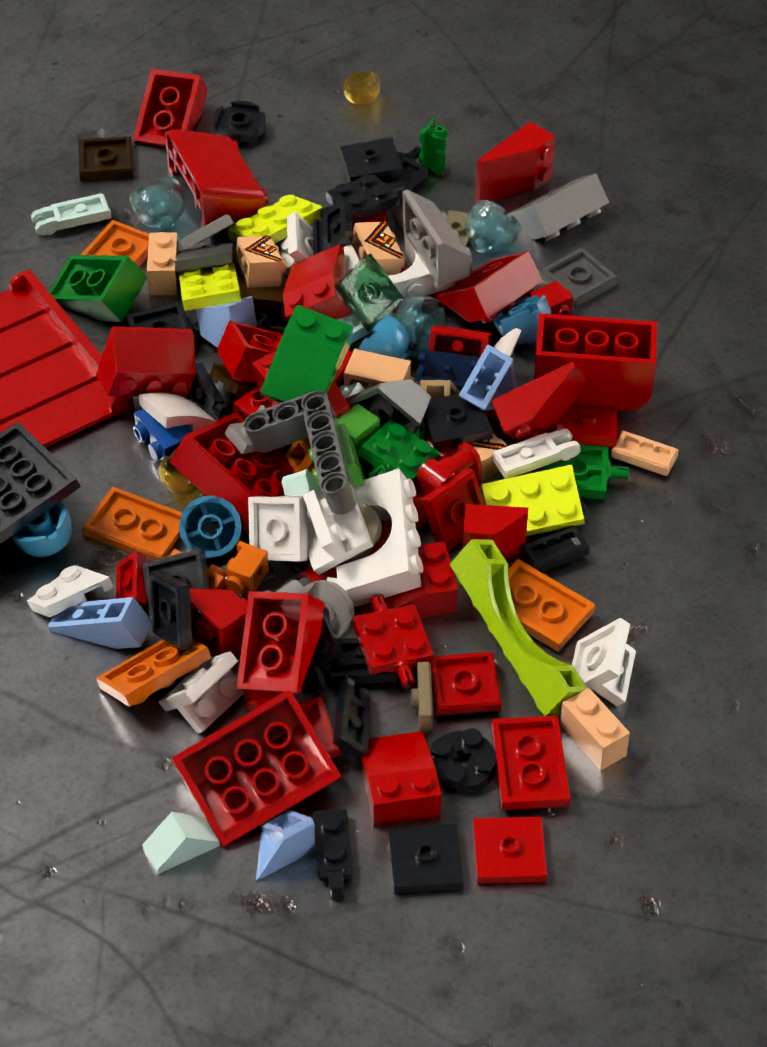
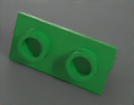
M432 118L427 127L424 126L419 135V142L422 143L419 163L433 170L434 173L441 174L447 167V152L444 151L447 149L448 132L444 126H435V118Z

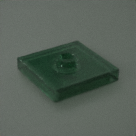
M371 253L357 263L334 286L368 333L373 331L372 329L382 318L390 315L404 300V297Z

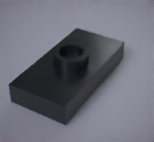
M573 526L520 546L519 553L526 564L543 572L588 555L590 547L576 527Z

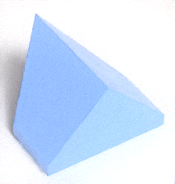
M252 296L241 298L242 301L196 309L200 335L218 348L229 320L257 327Z
M488 344L458 397L483 411L495 410L491 400L518 388L514 359Z
M286 810L259 826L261 838L256 882L315 851V824L311 817Z

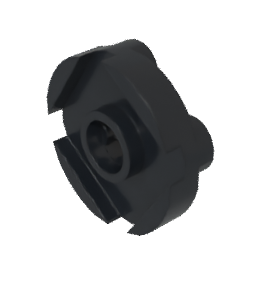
M248 101L231 102V106L225 109L221 106L215 111L213 116L216 135L229 136L232 141L236 140V142H243L246 145L256 143L257 137L261 136L266 128V115L264 111L262 113L258 105Z
M469 728L465 731H453L434 740L432 743L430 754L441 787L445 788L448 786L455 788L456 793L468 794L483 789L491 781V776L496 768L495 749L486 738L482 737L479 730ZM461 757L469 759L468 766H463L462 763H455V761Z

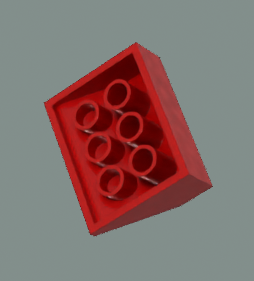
M235 412L186 434L169 462L178 469L182 476L189 479L204 496H217L230 502L240 515L242 529L249 536L248 497L285 496L282 479L284 476L294 474L295 471L287 458L278 449L265 453L241 454L225 435V431L230 424L243 423L245 421Z
M290 689L172 757V763L223 847L342 777Z

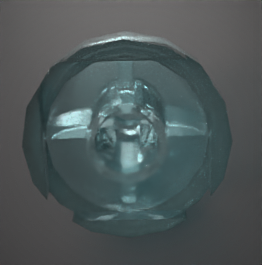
M169 177L151 180L152 186L145 189L143 185L137 187L131 193L129 200L137 219L144 225L152 228L168 229L182 216L186 200L182 186L178 183L177 179Z
M480 200L478 204L475 203L467 215L465 231L467 237L472 242V247L478 252L501 253L507 250L520 235L521 225L514 216L509 219L503 213L506 209L491 201Z
M413 296L402 301L397 307L393 318H396L404 326L409 335V347L407 350L421 353V349L428 350L431 327L434 325L445 326L444 308L438 306L437 302L440 301L437 298Z

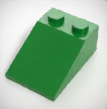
M71 255L50 288L49 293L63 308L100 321L122 322L135 298L140 294L142 286L148 277L129 256Z
M296 305L284 330L260 395L283 403L313 391H323L327 394L351 345L353 326Z

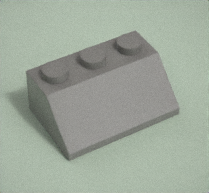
M594 173L561 185L508 213L507 217L533 240L544 237L545 241L560 235L559 229L565 227L567 230L579 225L581 217L586 216L588 219L601 213L600 207L608 204L609 201L597 174Z
M410 190L402 191L404 234L438 287L470 277V264L473 262L471 252L468 247L464 248L458 232L450 227L446 214L440 212L434 202Z

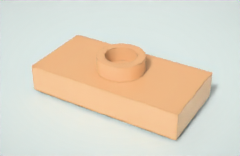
M622 431L616 446L612 449L611 457L668 476L678 457L679 449Z

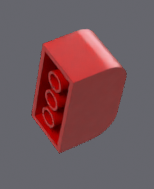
M539 313L534 380L573 361L589 376L591 382L572 405L616 408L617 411L638 409L644 406L652 396L656 369L657 322Z

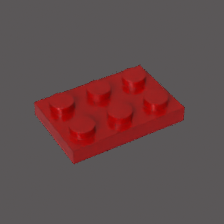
M558 715L492 719L491 729L496 755L501 809L516 810L570 806V793Z

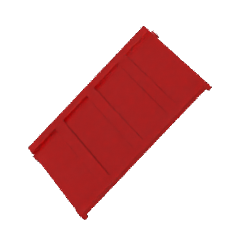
M28 269L13 276L9 282L10 289L0 293V433L16 422H19L46 448L114 415L124 414L133 410V396L107 395L96 376L102 355L31 270Z

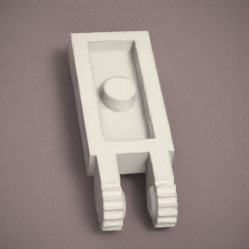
M564 428L560 431L557 430L549 434L544 433L496 450L492 453L493 462L503 477L507 479L560 460H569L581 452V446L578 442L571 441L573 437L571 432Z

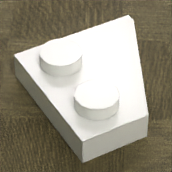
M73 565L64 569L60 576L50 584L39 588L36 594L27 602L32 611L52 617L71 606L87 601L85 593L98 587L103 588L104 592L114 586L108 576Z

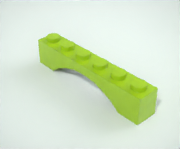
M471 539L450 563L458 582L465 588L472 600L473 606L480 612L487 624L488 630L495 636L503 649L505 657L511 662L518 673L521 683L526 686L535 700L538 710L544 716H561L562 702L587 689V686L573 665L561 662L546 654L524 630L511 599L508 563L494 541Z

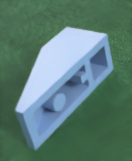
M130 597L86 601L76 606H71L63 612L54 615L47 628L50 632L114 649L141 647L152 627V621L135 598Z

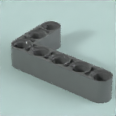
M313 391L255 412L245 419L243 427L255 451L259 453L269 452L309 437L319 486L331 511L334 514L342 515L355 508L357 496L338 419L325 392Z

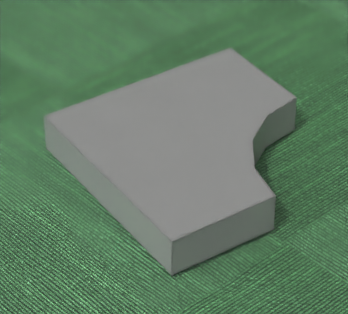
M226 214L180 239L179 242L182 248L186 250L235 223L231 216Z

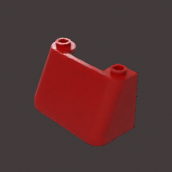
M181 129L166 131L168 168L172 175L182 174L194 195L196 209H202L203 220L200 221L201 227L226 214L231 216L235 223L233 225H236L237 221L257 214L259 209L269 204L266 190L260 188L239 153L236 140L232 141L229 136Z

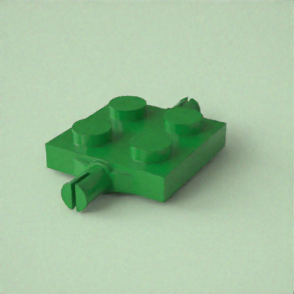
M391 419L361 446L358 452L360 457L368 461L375 468L368 474V478L400 469L407 479L410 478L414 483L417 480V473L420 467L429 459H437L440 453L423 440L428 435L427 429L424 428L422 430L423 426H418L413 433H410L402 425L395 423Z
M579 444L581 452L575 457L529 471L540 472L572 465L579 497L606 499L607 484L610 478L628 480L629 467L611 466L608 458V446Z

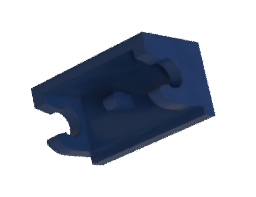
M421 349L415 380H450L455 386L463 387L480 357Z

